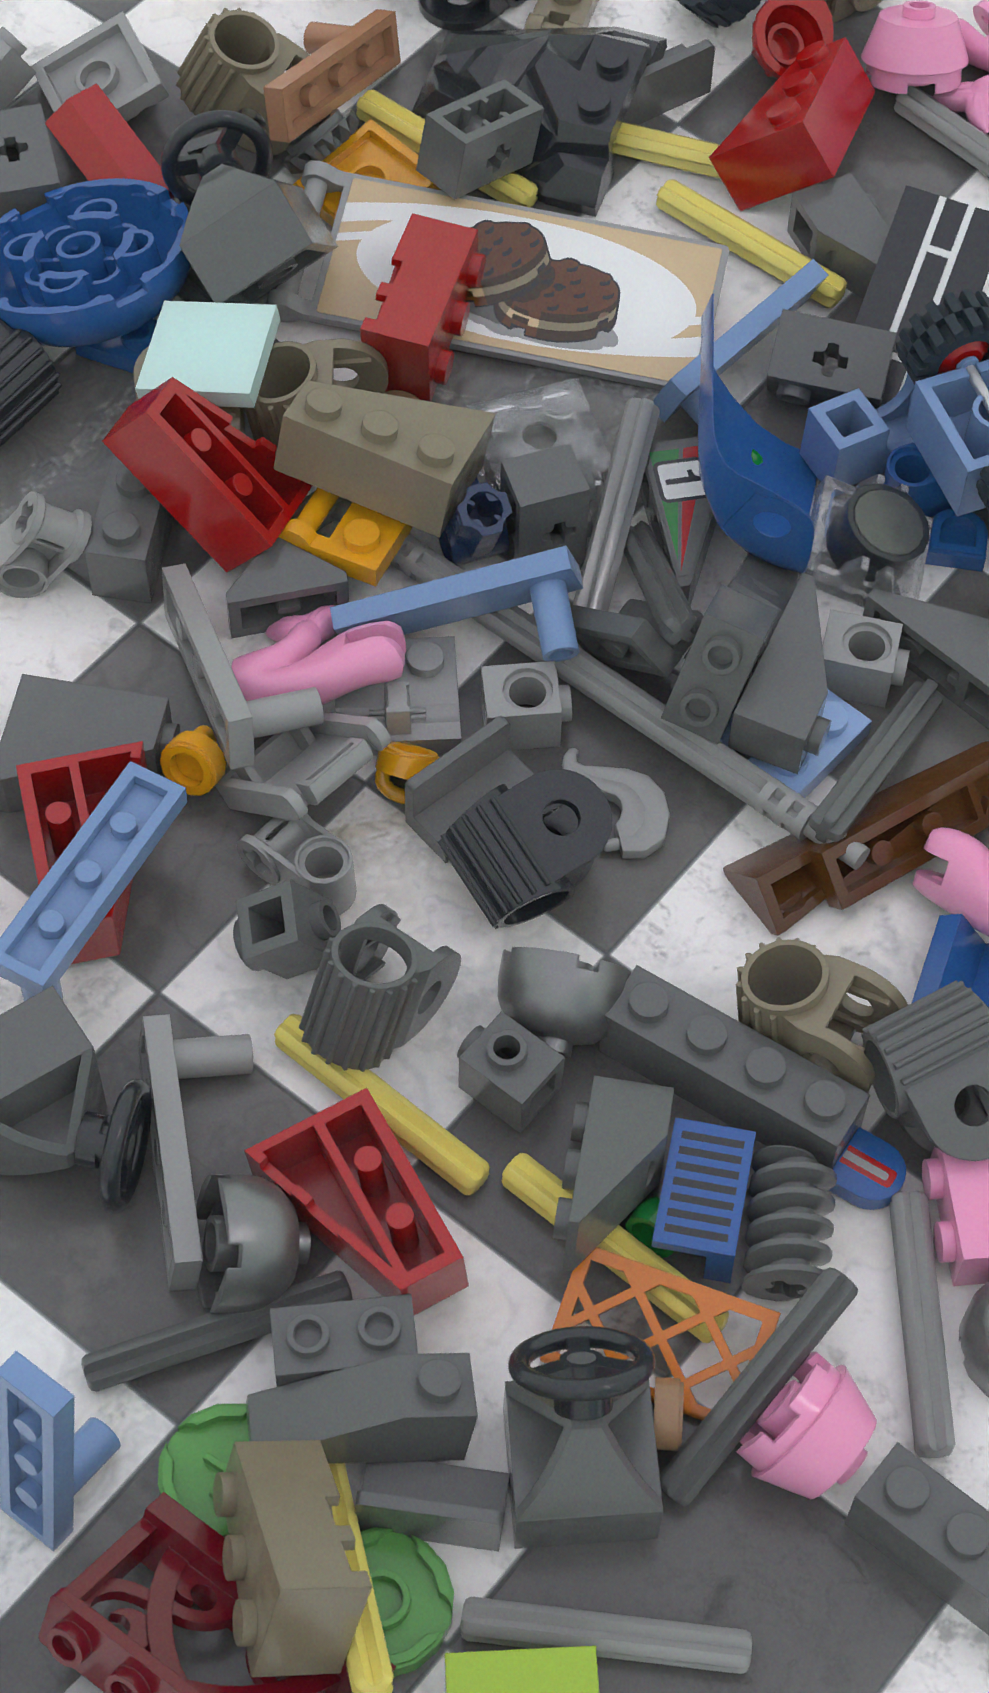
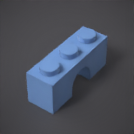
M908 373L906 381L898 394L877 409H874L859 388L808 409L799 454L829 494L884 473L890 453L902 445L914 442L906 429L915 387Z

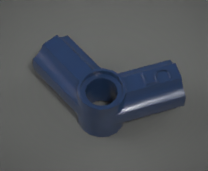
M475 478L472 485L467 487L460 504L456 507L440 538L438 537L444 558L458 566L509 551L510 545L506 524L513 512L506 492H498L487 482L479 483L478 478Z

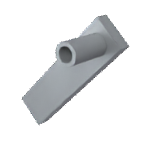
M186 563L162 568L165 617L230 770L255 765L254 738L323 724V706L316 687L246 701Z
M170 1014L143 1016L138 1054L141 1077L148 1084L152 1098L149 1139L169 1291L196 1289L203 1257L178 1079L252 1074V1041L249 1034L173 1039Z

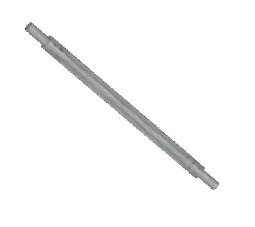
M349 500L340 501L336 505L335 511L331 513V517L340 522L352 502ZM411 534L406 537L391 562V565L420 584L465 572ZM518 606L472 617V619L534 661L546 662L542 657L535 618ZM579 648L580 652L577 656L569 660L556 662L557 676L729 791L754 808V810L772 820L773 823L785 829L800 841L809 838L815 843L822 844V842L815 838L816 831L809 826V818L817 809V805L808 801L802 795L790 789L784 783L772 777L719 741L717 744L661 719L665 704L581 648ZM828 839V840L826 841V843L835 842V841H832V840H829V839ZM853 842L848 845L846 854L838 857V859L857 870L867 859L870 848L862 843Z

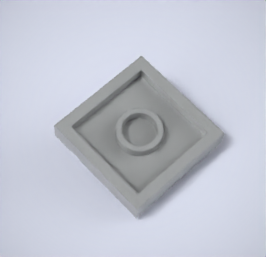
M123 11L31 65L37 72L35 76L53 112L68 98L96 83L126 122L137 116L145 108L169 97L165 86Z
M455 637L405 638V665L401 677L390 682L366 686L335 699L336 713L376 718L388 731L391 742L417 745L436 753L450 751L461 743ZM372 751L373 756L378 755V751Z

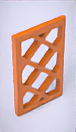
M596 1247L572 1271L552 1330L578 1326L588 1320L592 1326L604 1327L599 1316L600 1314L636 1298L653 1333L652 1336L644 1339V1341L650 1348L659 1346L673 1378H680V1382H684L683 1414L703 1421L712 1409L697 1403L691 1387L727 1370L734 1382L741 1374L737 1365L748 1360L750 1362L776 1330L781 1313ZM592 1261L624 1272L631 1288L594 1305L584 1284ZM658 1286H664L692 1296L700 1313L663 1330L646 1292ZM580 1299L584 1310L573 1315ZM729 1310L762 1321L755 1345L735 1355H732L715 1320V1317ZM705 1322L723 1361L685 1378L668 1340ZM603 1349L606 1357L623 1360L630 1359L624 1354ZM560 1351L552 1352L541 1356L540 1361L550 1363L559 1360L562 1354H560ZM650 1387L651 1402L654 1403L655 1388Z

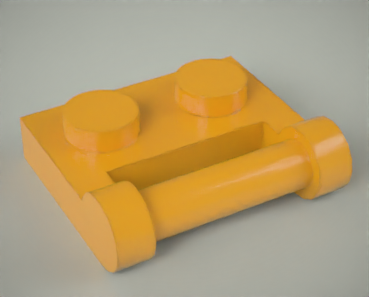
M317 487L298 517L289 520L279 538L345 571L347 576L376 587L413 527L352 502L330 538L317 534L318 529L340 496Z

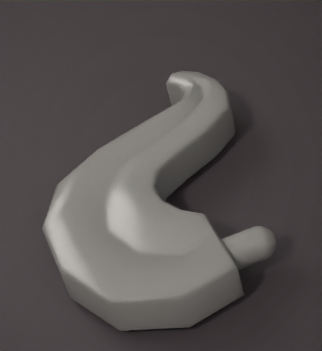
M569 748L564 754L562 769L571 770L589 778L601 789L608 801H612L620 807L621 816L615 824L614 830L616 838L609 839L603 851L620 850L622 859L646 858L664 846L670 820V812L664 791L648 775L630 769L585 766L577 761L579 750Z

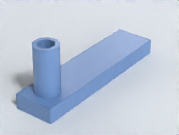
M814 259L714 342V367L719 376L779 325L782 309L796 311L829 276ZM701 354L673 376L654 398V404L660 410L659 418L663 422H666L678 410L683 408L698 424Z
M562 546L330 607L333 629L338 635L353 627L380 621L395 622L402 627L404 635L532 602L543 660L560 662L569 660L580 652L568 593L584 589L578 563L568 547Z
M131 761L128 763L0 937V977L20 986L23 1002L50 986L54 987L63 1001L61 977L186 805V787Z
M15 1351L0 1366V1509L52 1551H55L73 1532L74 1496L120 1449L121 1444L113 1430L104 1422L94 1417H90L74 1434L75 1396L22 1354Z

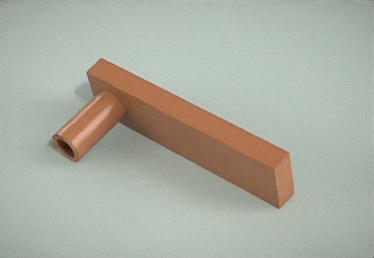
M376 9L353 26L314 21L307 25L303 42L306 52L311 55L263 87L271 141L290 143L328 116L333 110L339 108L401 63L395 11Z

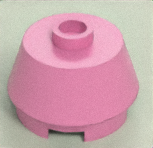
M923 0L907 1L903 5H895L881 10L861 54V59L867 64L866 75H871L872 86L897 94H907L908 86H927L930 84H935V94L955 90L961 85L962 69L969 63L957 14L951 10L938 7L932 2Z
M817 1352L809 1354L793 1374L799 1382L795 1379L791 1380L781 1389L741 1439L740 1443L742 1446L736 1451L753 1466L751 1471L752 1477L808 1499L817 1498L835 1482L841 1485L854 1475L867 1456V1451L864 1447L871 1438L877 1424L876 1417L846 1366L839 1365L834 1367Z

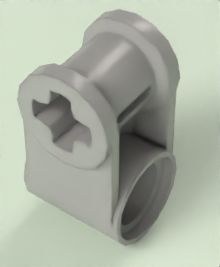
M29 492L25 495L18 508L6 521L0 524V592L16 598H31L43 593L48 585L83 553L91 533L92 519L89 512L81 509L69 512L45 502L44 496L37 492Z
M308 814L299 821L272 817L254 835L246 834L237 841L236 848L245 864L264 881L277 885L287 880H292L333 900V905L339 915L350 909L354 903L357 890L353 856L350 847L342 839L337 838L315 822ZM324 874H334V875H335V876H333V877H331V878H327V879L316 878V877H318V876H320V875H324Z

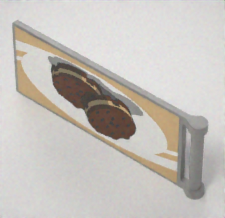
M313 160L305 164L301 183L305 187L304 191L319 216L326 193L342 192L331 231V236L338 247L324 256L312 301L298 296L304 270L276 287V289L271 290L266 304L277 305L280 321L282 322L305 320L360 331L365 317L377 319L382 302L375 300L376 292L381 282L389 283L394 269V266L391 265L393 254L412 213L478 229V253L486 255L481 283L478 288L469 287L465 302L470 303L466 329L462 337L453 335L449 349L662 390L673 376L701 354V317L711 295L714 294L715 319L729 256V247L717 243L468 195L453 199L442 190L344 172L326 162Z

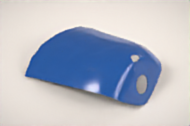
M712 294L701 317L698 465L702 487L716 522L729 538L746 552L772 565L801 574L808 565L814 540V525L810 517L817 477L799 454L800 449L783 442L757 424L735 400L717 374L714 367V294ZM753 449L763 458V463L760 465L753 463L751 457Z

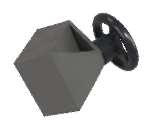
M213 110L200 113L179 125L169 136L163 148L161 173L170 192L181 202L191 206L179 246L213 302L252 304L338 246L302 187L268 178L273 164V148L264 128L253 118L231 110ZM224 127L216 143L206 147L202 153L179 156L186 143L195 135L208 129ZM243 133L251 139L256 150V162L252 172L244 170L243 164L235 150ZM198 174L200 184L197 190L188 186L181 176Z
M50 986L0 1014V1175L14 1176L47 1173L70 1168L75 1164L95 1169L100 1168L99 1187L103 1208L111 1214L123 1212L135 1193L145 1159L151 1123V1091L143 1079H131L120 1091L112 1115L104 1114L107 1104L94 1047L54 987Z
M574 1326L553 1329L534 1335L521 1342L511 1353L508 1360V1370L513 1381H505L503 1416L508 1473H510L509 1489L514 1549L658 1539L663 1516V1504L649 1378L655 1370L656 1359L653 1350L644 1340L617 1329L596 1326ZM591 1348L615 1351L628 1356L633 1361L604 1357L602 1353ZM567 1350V1352L560 1356L559 1360L534 1368L530 1366L534 1360L543 1355Z

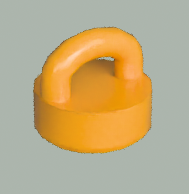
M200 725L193 731L186 730L177 734L161 752L160 764L163 774L167 779L186 787L188 795L201 796L210 792L225 775L226 761L224 753L218 746L215 733L210 726Z
M391 742L382 751H378L375 765V784L377 789L386 798L396 803L405 804V789L394 785L390 780V776L409 780L440 757L436 752L421 746Z

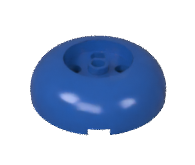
M111 178L75 183L44 193L47 203L23 215H20V212L14 208L0 218V319L11 328L28 331L42 346H87L112 340L136 330L160 314L164 301H173L184 286L192 267L179 246L189 213L184 202L178 204L170 199L167 188L151 182Z

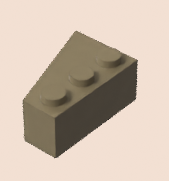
M307 380L283 414L273 469L440 538L456 507L460 504L467 487L472 485L483 467L496 413Z
M320 1440L234 1442L226 1471L217 1472L215 1475L213 1486L214 1510L217 1517H226L229 1533L226 1535L223 1545L224 1575L227 1581H236L239 1597L235 1601L233 1609V1635L237 1647L247 1648L251 1677L340 1673L372 1589L367 1571H351L344 1550H354L356 1539L351 1525H335L331 1506L339 1505L340 1494Z

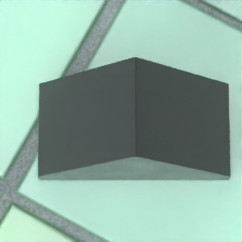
M278 537L272 547L258 554L226 592L231 639L265 633L271 624L286 616L305 615L320 606L348 603L349 588L346 572Z

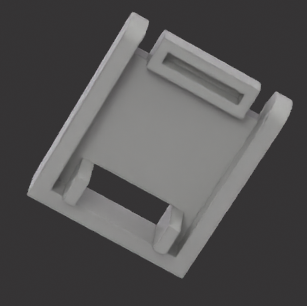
M324 712L323 724L274 734L254 751L255 765L229 771L215 787L232 810L299 821L308 813V805H318L373 758V750L382 751L392 740L384 725L376 718Z

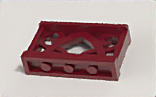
M165 1492L146 1507L143 1517L66 1588L61 1587L51 1596L38 1636L40 1642L49 1649L50 1653L59 1663L66 1667L74 1668L104 1693H352L345 1661L341 1672L337 1674L251 1677L255 1685L246 1686L208 1684L186 1678L176 1652L172 1624L193 1631L210 1632L228 1628L233 1632V1609L235 1601L239 1597L236 1581H227L224 1575L223 1545L225 1537ZM140 1562L155 1573L149 1589L123 1579ZM120 1600L144 1609V1613L136 1609L121 1608L111 1612L107 1620L92 1607L98 1602ZM193 1603L204 1611L192 1609ZM111 1622L122 1625L126 1629L127 1635ZM246 1648V1655H245V1656H246V1665H247L248 1672H249V1674H250L249 1661H248L247 1648ZM391 1663L392 1672L394 1673L396 1666Z

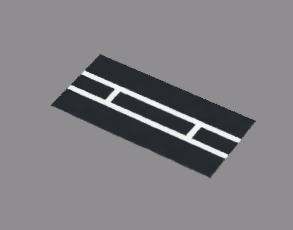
M906 185L855 324L897 333L881 406L893 399L906 381L907 371L897 355L896 342L901 341L899 333L902 327H912L909 319L915 313L921 316L927 313L924 306L933 300L936 305L943 303V295L953 292L956 298H959L961 291L964 289H971L974 294L978 290H983L989 274V211Z

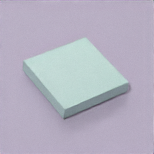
M164 301L135 387L138 398L140 399L171 377H174L216 406L254 408L281 320L277 305Z

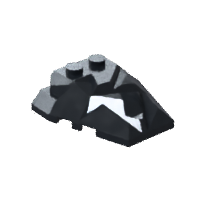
M616 26L448 31L411 112L425 119L426 114L506 79L544 107L532 163L514 172L537 186L536 196L540 202L596 217L614 175L613 143L645 67L663 58L667 49V39Z

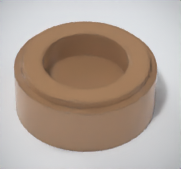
M655 1377L654 1430L657 1450L678 1451V1447L682 1446L684 1382H680V1378Z

